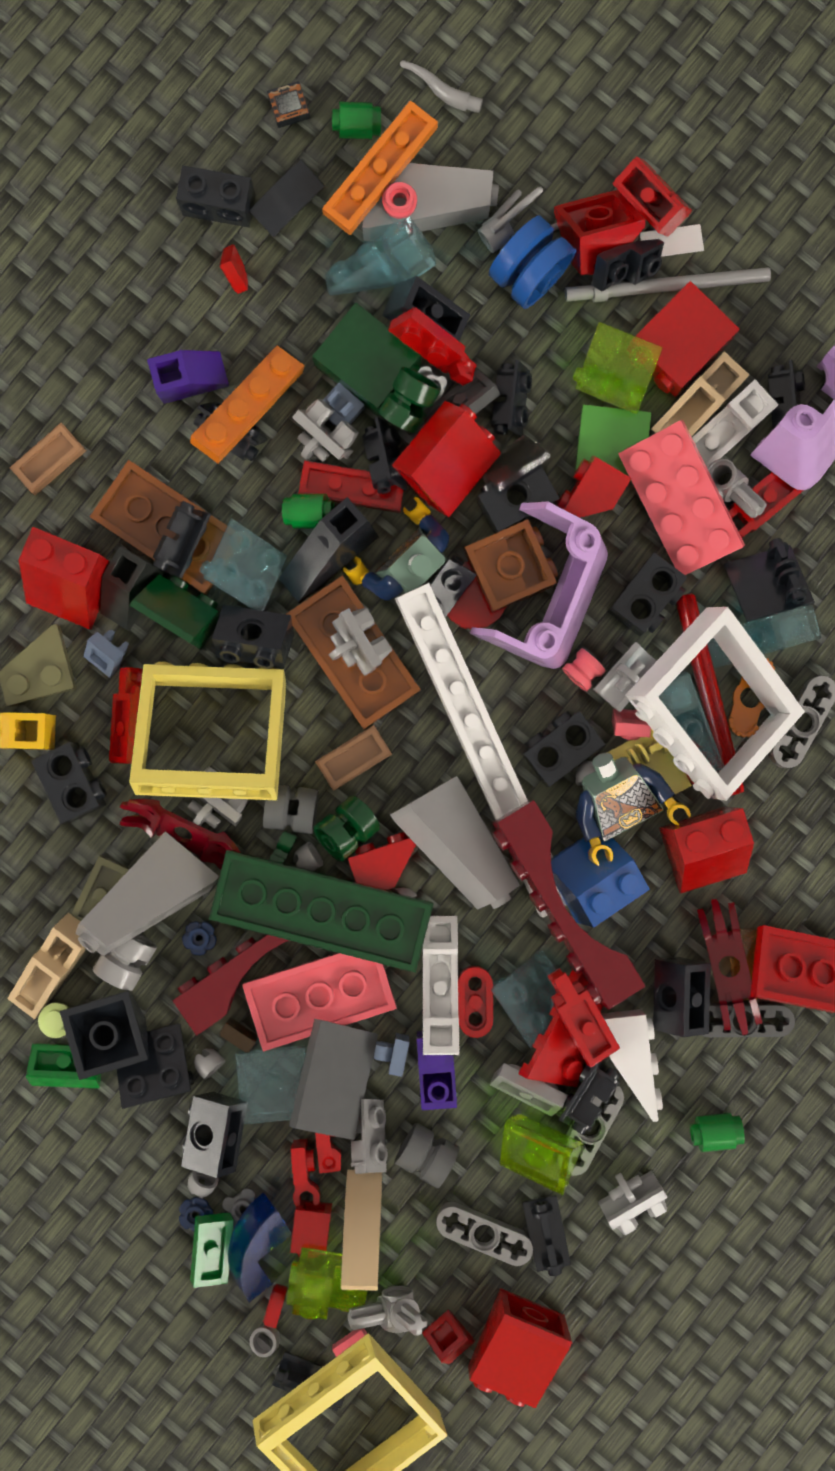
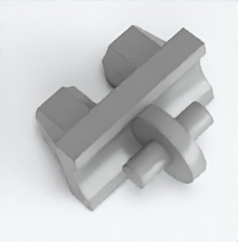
M322 399L314 401L306 410L298 409L292 417L313 436L311 438L305 431L298 436L297 439L305 445L301 456L309 460L316 455L324 462L330 455L322 448L324 446L338 460L343 457L348 459L353 453L350 446L359 432L345 420H342L333 432L324 424L334 413V410Z
M348 608L341 612L339 617L332 622L337 631L336 634L330 637L336 649L329 653L332 661L342 657L348 667L357 664L363 675L366 676L373 672L382 663L381 661L392 652L391 646L383 636L369 642L364 634L365 630L375 624L367 608L353 612Z
M634 642L593 690L618 712H621L630 702L625 696L627 692L657 660L650 656L637 642Z
M208 767V768L205 769L203 772H216V771H215L214 769H212L211 767ZM197 797L206 805L203 807L195 800H192L187 808L197 815L193 823L199 826L206 822L215 829L219 825L221 820L212 814L214 810L236 827L242 820L241 813L249 799L225 798L222 800L221 798Z
M651 1170L641 1177L637 1175L628 1181L624 1179L621 1173L617 1174L615 1178L619 1186L609 1191L607 1197L598 1201L612 1230L617 1228L623 1235H627L636 1230L639 1224L635 1217L647 1210L650 1217L655 1218L667 1212L665 1199L668 1197Z

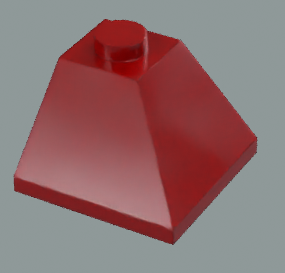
M618 189L554 206V214L561 237L565 238L577 250L571 264L580 275H593L598 254L633 242L645 227L643 216Z

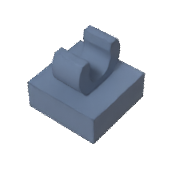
M340 383L323 399L334 410V413L328 419L334 427H337L342 420L351 425L365 409V405Z
M113 630L107 631L103 636L98 632L91 636L87 641L83 656L109 678L119 670L122 658L126 654L129 645L125 641L119 647L114 646L111 643L115 634Z
M396 1033L394 1044L383 1041L376 1042L373 1059L390 1062L388 1074L403 1076L409 1047V1035Z

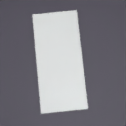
M700 224L677 227L668 237L659 234L656 230L640 232L641 241L660 239L664 242L661 257L704 251Z

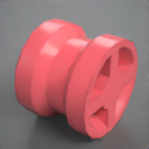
M583 648L576 653V659L572 663H566L562 668L563 672L586 692L592 687V681L596 677H601L606 672L602 664Z

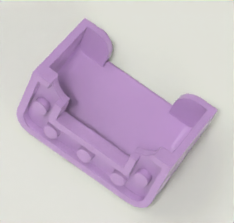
M835 345L817 365V368L821 371L824 369L826 374V382L821 390L834 399L823 415L808 405L800 404L794 406L766 438L760 441L750 455L797 490L810 489L822 478L835 460Z

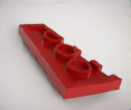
M572 969L569 975L571 983L578 980L583 987L586 986L588 982L582 972L576 974ZM598 1003L597 1007L601 1012L603 1006ZM553 1006L549 1013L553 1018L545 1034H538L532 1046L536 1051L529 1064L523 1063L518 1074L526 1079L577 1087L585 1060Z

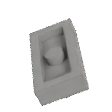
M503 1063L494 1073L490 1082V1086L550 1116H553L563 1108L567 1094L559 1091L558 1087L553 1083L526 1079L519 1075L521 1067L514 1064L507 1065Z

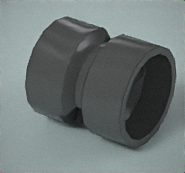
M279 784L277 800H265L263 827L284 830L286 826H291L293 832L313 834L319 789L299 787L296 791H292L289 785ZM292 802L299 804L297 815H290Z
M416 1122L404 1139L394 1164L410 1173L419 1171L420 1179L435 1188H439L450 1173L460 1148L443 1137L435 1140L433 1131Z

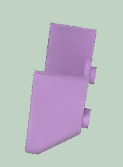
M550 502L522 503L519 510L567 534L566 547L570 554L543 622L536 623L529 629L524 642L493 629L472 627L470 634L539 666L555 669L565 664L606 564L608 552L598 529L591 523Z

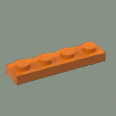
M410 100L322 208L323 215L347 234L351 235L380 200L387 187L393 184L437 130L438 121Z
M277 345L191 435L190 443L219 464L302 375L305 365Z

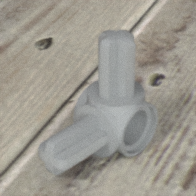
M718 459L708 466L707 469L724 502L733 501L751 518H755L763 513L767 506L766 502L747 485L749 482L748 478L736 468L733 462L728 459ZM732 473L728 483L718 485L722 475Z
M408 1286L385 1288L381 1292L382 1295L377 1297L375 1303L352 1307L347 1314L350 1328L353 1330L381 1325L388 1332L402 1333L410 1331L413 1335L419 1336L422 1334V1328L427 1327V1319L420 1314L419 1306L414 1301L413 1289Z

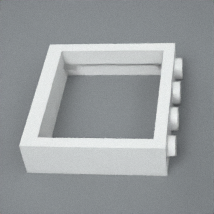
M707 607L625 695L636 708V716L647 722L654 731V739L673 755V762L676 767L688 774L694 782L693 788L696 791H701L707 799L713 798L725 801L728 800L805 712L728 607ZM712 638L715 639L771 714L759 727V730L747 740L719 773L715 771L659 699L660 694Z

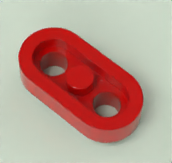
M469 966L458 977L459 1026L464 1034L473 1038L485 1036L493 1026V981L489 972L481 966ZM472 977L481 979V986L479 988L472 989L469 987L468 982ZM473 1012H478L482 1015V1019L479 1023L474 1024L469 1021V1015Z

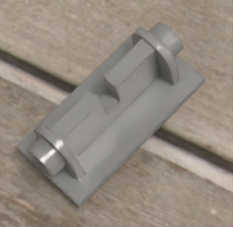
M361 1099V1113L356 1134L361 1133L362 1140L351 1141V1167H355V1174L387 1172L386 1161L388 1152L385 1146L386 1113L384 1110V1100Z

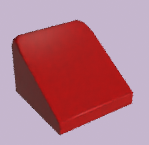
M450 1310L443 1313L422 1332L441 1363L445 1364L453 1362L475 1342L471 1334Z

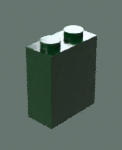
M355 303L312 356L313 362L317 369L336 384H342L365 407L379 417L380 413L378 411L387 394L395 392L392 385L401 367H407L418 372L421 365V355L404 344L399 338L388 331L389 328L359 304Z

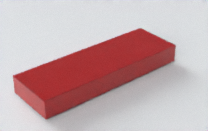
M304 460L298 494L326 493L329 500H333L336 503H341L348 497L355 506L400 513L404 490L397 485H393L390 492L379 494L377 489L373 488L370 471Z

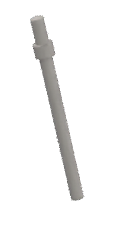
M769 267L645 279L636 285L630 281L616 283L602 292L592 286L591 283V285L565 287V300L568 302L592 299L594 303L608 301L609 297L679 291L689 281L698 289L769 282L771 270Z

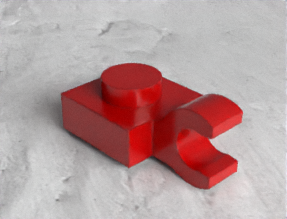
M307 1139L293 1140L290 1149L293 1184H295L293 1202L295 1206H300V1194L308 1191L313 1195L314 1205H318L321 1196L320 1188L309 1177L310 1171H315L316 1169L314 1149L308 1150Z

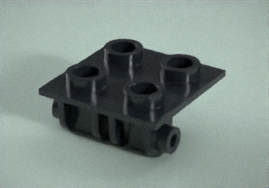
M781 538L770 541V548L766 552L724 563L746 622L815 603L791 545L783 542Z
M180 1023L147 1031L149 1059L116 1069L122 1109L191 1091L190 1085L194 1084V1077L192 1071H188Z

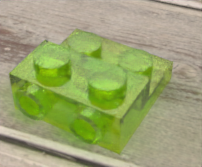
M302 1247L299 1262L292 1261L286 1305L293 1306L292 1314L300 1315L311 1320L317 1318L327 1320L329 1307L349 1312V1309L352 1307L365 1305L367 1290H341V1253Z

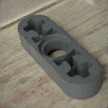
M710 1003L709 1013L714 1018H722L720 1003ZM727 1003L731 1030H723L724 1025L721 1022H712L709 1025V1034L702 1036L709 1038L784 1037L793 1030L795 1018L791 1010L782 1004L758 1003L762 1017L773 1018L776 1015V1011L785 1017V1022H780L777 1029L770 1022H762V1029L758 1030L760 1024L756 1025L750 1003H744L745 1011H748L751 1015V1023L748 1026V1034L742 1035L741 1030L736 1029L733 1024V1018L736 1014L733 1003Z

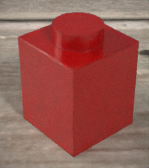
M301 1200L300 1206H296L290 1253H297L300 1258L315 1260L319 1256L326 1257L333 1203L319 1202L318 1205H314L313 1201Z

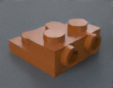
M528 519L472 543L463 549L473 572L477 574L476 579L492 613L515 602L523 601L546 591L557 583L555 579L558 577L556 566L551 558L546 559L541 549V546L544 545L541 533L536 526L531 527Z

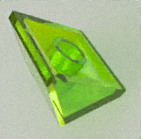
M517 1114L508 1118L505 1122L499 1165L563 1195L584 1143L527 1116Z

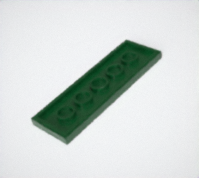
M228 849L223 861L209 920L416 973L434 903Z

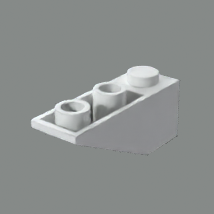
M641 1009L602 1013L604 1020L620 1046L619 1050L609 1056L649 1117L653 1122H657V1110H662L663 1104L660 1089L654 1087L653 1075H657L659 1070L656 1054L650 1052L649 1040L654 1039L652 1019L646 1018V1014Z

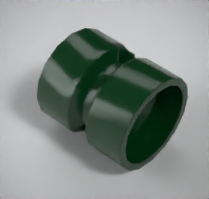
M401 367L392 385L395 392L387 394L378 412L397 427L418 434L427 417L425 408L433 406L442 388L421 373L407 367Z
M349 796L335 809L336 815L328 814L313 827L314 834L321 846L333 858L341 862L358 849V842L365 843L380 830V824L374 813L362 800L355 796Z

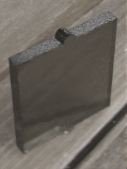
M523 435L500 451L501 455L482 477L485 484L490 483L498 491H501L549 459L550 455L548 451L542 448L539 441L534 442L528 436Z

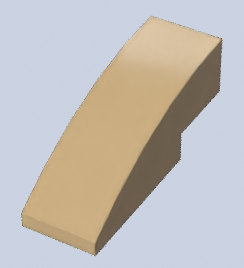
M724 351L651 430L657 433L683 419L692 437L745 382L749 374Z
M69 912L52 928L42 947L32 956L7 998L33 1019H36L41 1010L49 1003L86 950L78 941L79 936L76 934L77 927L81 921Z
M347 1170L341 1290L378 1291L382 1173L355 1174V1170Z

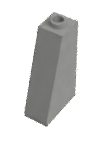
M409 163L393 183L403 182L415 190L417 195L415 211L407 218H393L385 212L381 197L363 219L364 241H375L489 219L490 206L497 207L499 190L498 184H492L493 171ZM396 198L393 203L396 206H403L406 201L403 198Z
M457 776L390 814L395 823L477 910L491 904L493 909L505 904L511 899L509 893L520 886Z
M165 831L82 919L76 930V934L79 936L78 941L88 951L92 953L97 951L104 956L208 893L219 876Z

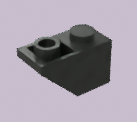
M119 546L102 575L100 614L130 631L141 613L130 606L131 602L159 574L162 576L164 572L140 556Z

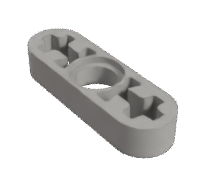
M818 676L809 679L804 684L796 700L805 713L811 717L812 726L807 732H801L794 724L787 731L791 735L803 738L804 740L802 743L794 741L790 749L794 757L786 758L783 761L781 759L783 753L779 751L780 746H788L793 738L785 734L769 752L770 759L776 766L792 768L803 760L835 702V682L831 678ZM823 684L825 685L823 691L827 694V698H819L814 705V708H819L820 712L818 713L812 707L803 706L804 701L809 704L815 699L816 692L812 690L813 686L817 687Z
M620 1086L613 1093L615 1096L614 1101L609 1100L607 1104L604 1103L602 1110L607 1116L604 1118L601 1114L599 1115L597 1120L600 1122V1129L595 1135H581L571 1128L575 1121L572 1122L557 1151L558 1162L565 1173L577 1176L583 1174L588 1169L624 1102V1094ZM595 1097L592 1103L599 1107L602 1101ZM574 1136H577L582 1142L590 1144L589 1148L582 1144L579 1150V1156L582 1159L580 1163L574 1161L571 1165H568L569 1161L565 1154L567 1152L573 1154L579 1145L577 1140L573 1139Z
M447 1202L437 1211V1229L442 1236L513 1266L524 1265L532 1257V1242L524 1230L456 1202ZM452 1213H457L458 1221L465 1225H468V1218L473 1219L468 1228V1235H463L465 1232L464 1226L454 1223L451 1228L447 1227L446 1219L443 1217H450ZM480 1225H489L493 1228L494 1236L489 1242H479L475 1238L474 1232ZM505 1232L504 1241L515 1244L517 1240H522V1246L525 1250H518L516 1255L511 1254L510 1246L503 1242L500 1244V1249H497L496 1247L500 1242V1233Z

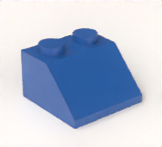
M584 837L551 858L555 885L576 923L594 928L650 890L634 859L613 838L605 842L601 837L599 838L601 844L608 846L613 852V860L608 861L605 851L603 849L598 850L596 859L599 862V866L590 861L588 852L591 845L590 842H585Z

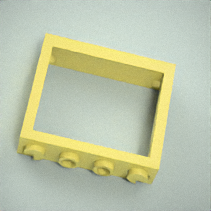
M157 662L154 665L144 664L129 780L135 795L277 800L286 695L284 670L273 667L270 669L261 667L258 669L243 668L235 664L225 665L224 667H209L202 663H192L189 666H177L168 662ZM155 686L272 690L265 774L146 769Z
M369 1333L253 1419L256 1446L281 1471H318L287 1438L375 1372L379 1371L416 1411L418 1416L345 1471H401L448 1435L439 1409Z

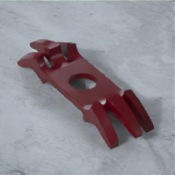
M130 799L129 801L122 802L119 807L140 814L123 817L119 825L141 828L151 838L155 835L161 836L166 831L187 850L199 855L201 862L214 863L220 870L222 869L226 850L240 852L236 844L224 831L221 833L211 832L164 809L160 805L159 800ZM182 827L187 829L192 834V838L184 839L175 832V828Z
M712 899L715 935H711L703 908L697 909L710 958L724 1030H731L727 1002L732 1001L742 1035L748 1034V1026L743 999H749L756 1025L763 1023L757 1000L754 997H750L752 981L742 943L734 902L728 903L732 931L727 932L718 900ZM726 956H733L740 963V971L733 977L724 976L719 970V963Z

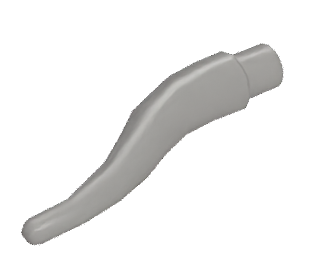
M404 60L400 62L402 68L411 70L422 78L433 93L446 104L465 112L470 110L480 113L483 99L471 96L469 92L450 87L435 74L419 65Z

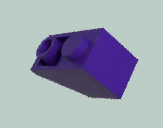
M179 350L147 359L156 394L163 404L230 386L220 351Z
M417 1031L422 1110L457 1108L454 1056L423 1055V1031Z

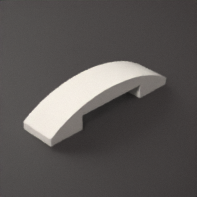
M756 380L751 382L720 413L692 437L707 468L715 460L721 459L778 406L777 402Z
M430 916L423 943V1055H459L457 916Z

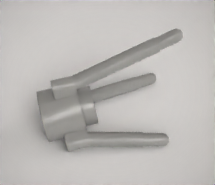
M537 187L505 214L522 194L520 190H516L491 218L482 223L478 233L490 252L494 253L498 249L501 251L507 244L510 236L514 234L509 222L543 192L542 187ZM557 223L551 225L554 231L559 230Z

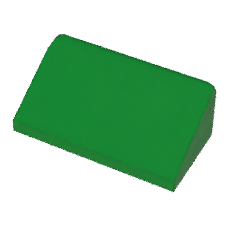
M32 1044L26 1073V1079L30 1085L100 1088L101 1074L79 1080L69 1045Z

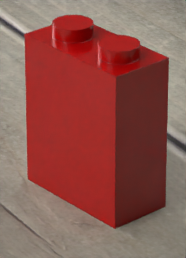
M689 281L631 340L627 351L630 353L631 361L638 368H646L655 377V384L663 392H670L676 397L733 340L740 328Z
M444 401L392 464V467L429 507L450 517L501 455V452L493 444L495 437L486 428L475 422L477 416L469 407L464 404H460L458 407Z

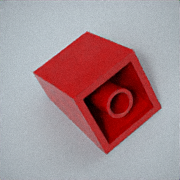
M32 527L19 557L26 603L91 630L101 607L102 575L110 561L96 552Z
M722 807L677 821L679 826L670 823L659 827L680 894L747 873L754 841L743 808Z
M500 1288L468 1365L469 1380L481 1391L487 1393L495 1391L505 1395L508 1401L517 1406L523 1407L526 1404L536 1408L572 1344L565 1315Z

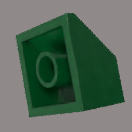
M159 574L133 599L130 606L201 650L217 625L220 612L216 610L218 603L203 593H200L198 598L188 593L186 590L189 585L174 575L166 579Z

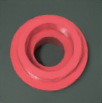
M403 182L389 185L382 196L383 208L393 218L403 219L409 217L417 206L415 190ZM396 198H403L406 201L403 206H396L393 202Z

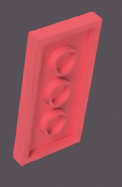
M683 419L618 453L629 477L632 478L631 481L674 567L682 574L687 575L745 546Z
M341 953L331 954L242 984L263 1052L310 1037L314 1019L345 1026L397 1009L384 965Z

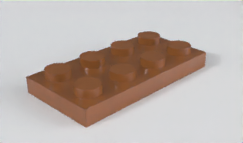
M128 460L90 515V518L155 561L153 554L162 536L165 535L174 539L176 533L166 529L175 506H180L181 502L184 501L193 505L194 509L206 511ZM211 515L207 522L206 531L200 538L192 555V562L181 579L207 595L245 538Z
M342 575L286 613V615H291L293 627L362 728L366 729L420 692L421 689L393 648L392 652L381 661L382 663L366 676L363 675L357 664L348 667L342 657L334 661L331 660L329 653L336 649L330 637L337 633L332 622L339 617L341 612L348 608L351 612L364 608ZM376 624L364 631L369 642L381 636L384 637Z

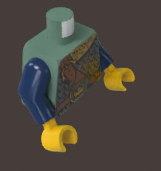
M414 497V500L417 502L415 509L408 511L404 507L403 512L416 525H419V528L374 572H369L359 557H355L353 559L356 564L355 568L351 570L343 568V571L354 585L362 584L363 587L379 598L392 600L422 586L445 563L447 559L443 552L449 543V535L440 523L430 515V509L418 497Z
M601 753L593 759L592 764L595 772L585 776L582 780L584 791L579 796L575 814L585 842H590L591 845L588 857L592 863L598 866L599 862L596 859V853L600 849L605 851L608 861L613 860L611 848L602 845L600 837L605 842L664 811L661 806L662 804L667 806V816L675 825L679 826L678 822L673 818V812L676 809H684L687 816L691 817L690 810L683 803L675 801L673 798L675 793L659 772L642 763L632 765L626 757H621L614 761L610 753Z

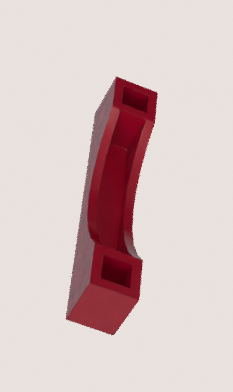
M534 800L527 801L492 822L496 828L492 832L494 839L503 851L509 850L515 860L511 863L512 869L521 882L525 879L533 890L529 894L530 899L539 912L545 910L551 920V923L547 925L548 929L558 943L563 941L570 952L566 955V958L576 974L582 972L588 982L584 987L588 989L595 1004L600 1003L610 1010L646 987L627 955L611 950L594 940L575 922L566 910L556 889L551 867L550 849L553 831Z
M267 934L258 941L250 937L235 948L238 954L232 959L226 961L224 956L206 968L209 975L200 981L194 976L177 988L180 995L173 1002L196 1036L227 1015L231 1009L235 993L252 965L268 951L290 940Z

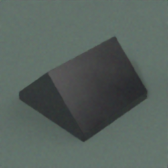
M130 990L60 1011L79 1080L149 1059L146 1018Z

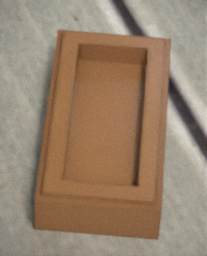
M60 423L9 468L29 491L36 495L85 453L86 449Z
M373 725L315 762L334 791L388 758L392 753Z

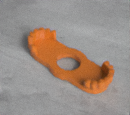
M766 658L767 661L770 663V665H771V666L773 667V669L775 670V667L773 666V662H772V661H769V659ZM741 676L740 683L733 692V706L729 715L728 725L732 733L744 738L751 737V735H754L759 730L757 722L760 712L765 706L760 700L752 708H748L741 703L740 695L745 688H750Z

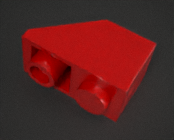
M592 455L589 461L586 459L582 460L573 476L578 479L571 492L567 489L563 492L556 506L579 518L611 510L617 504L632 478Z
M405 832L386 837L388 841L386 845L375 848L374 843L371 842L358 846V849L354 851L355 855L348 857L355 882L384 890L395 888L416 844Z

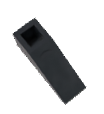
M347 497L318 522L279 579L300 604L379 538L369 521Z

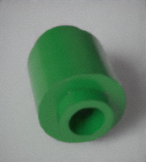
M339 101V109H332V131H339V139L372 140V136H380L381 106H373L372 102Z
M326 493L292 494L291 497L283 499V522L285 525H292L294 529H314L318 522L335 508L334 501L329 500Z
M731 1113L696 1116L695 1124H690L693 1146L699 1145L701 1152L736 1149L737 1145L744 1144L745 1142L743 1123L739 1115L732 1116Z

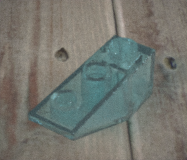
M409 216L402 222H395L390 225L385 233L374 241H368L361 245L357 252L345 261H338L333 264L325 274L327 291L330 296L391 287L415 276L419 277L436 266L433 248Z
M813 605L798 607L741 624L763 655L822 639ZM712 638L707 644L713 668L732 664L715 639Z
M683 670L660 694L659 699L715 771L718 772L723 769L724 764L691 676Z

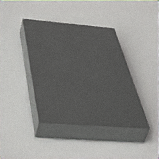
M314 1019L289 1127L351 1140L355 1139L361 1113V1099H364L378 1034Z

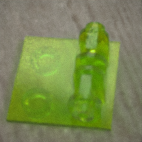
M598 322L583 368L578 367L574 373L573 380L577 382L575 389L638 414L663 347Z

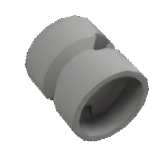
M139 934L108 954L100 955L92 970L105 982L119 989L132 991L142 975L140 966L149 963L157 946L150 939Z

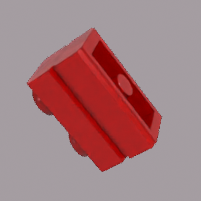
M638 156L629 163L613 182L618 191L659 234L666 237L671 235L692 212V209L663 178L656 174V171Z

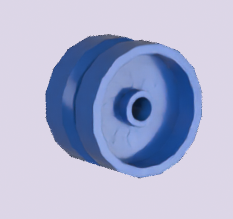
M540 215L532 218L513 235L493 261L488 274L502 288L513 285L511 298L523 309L531 307L549 291L569 267L577 252L563 237L552 241L554 228Z

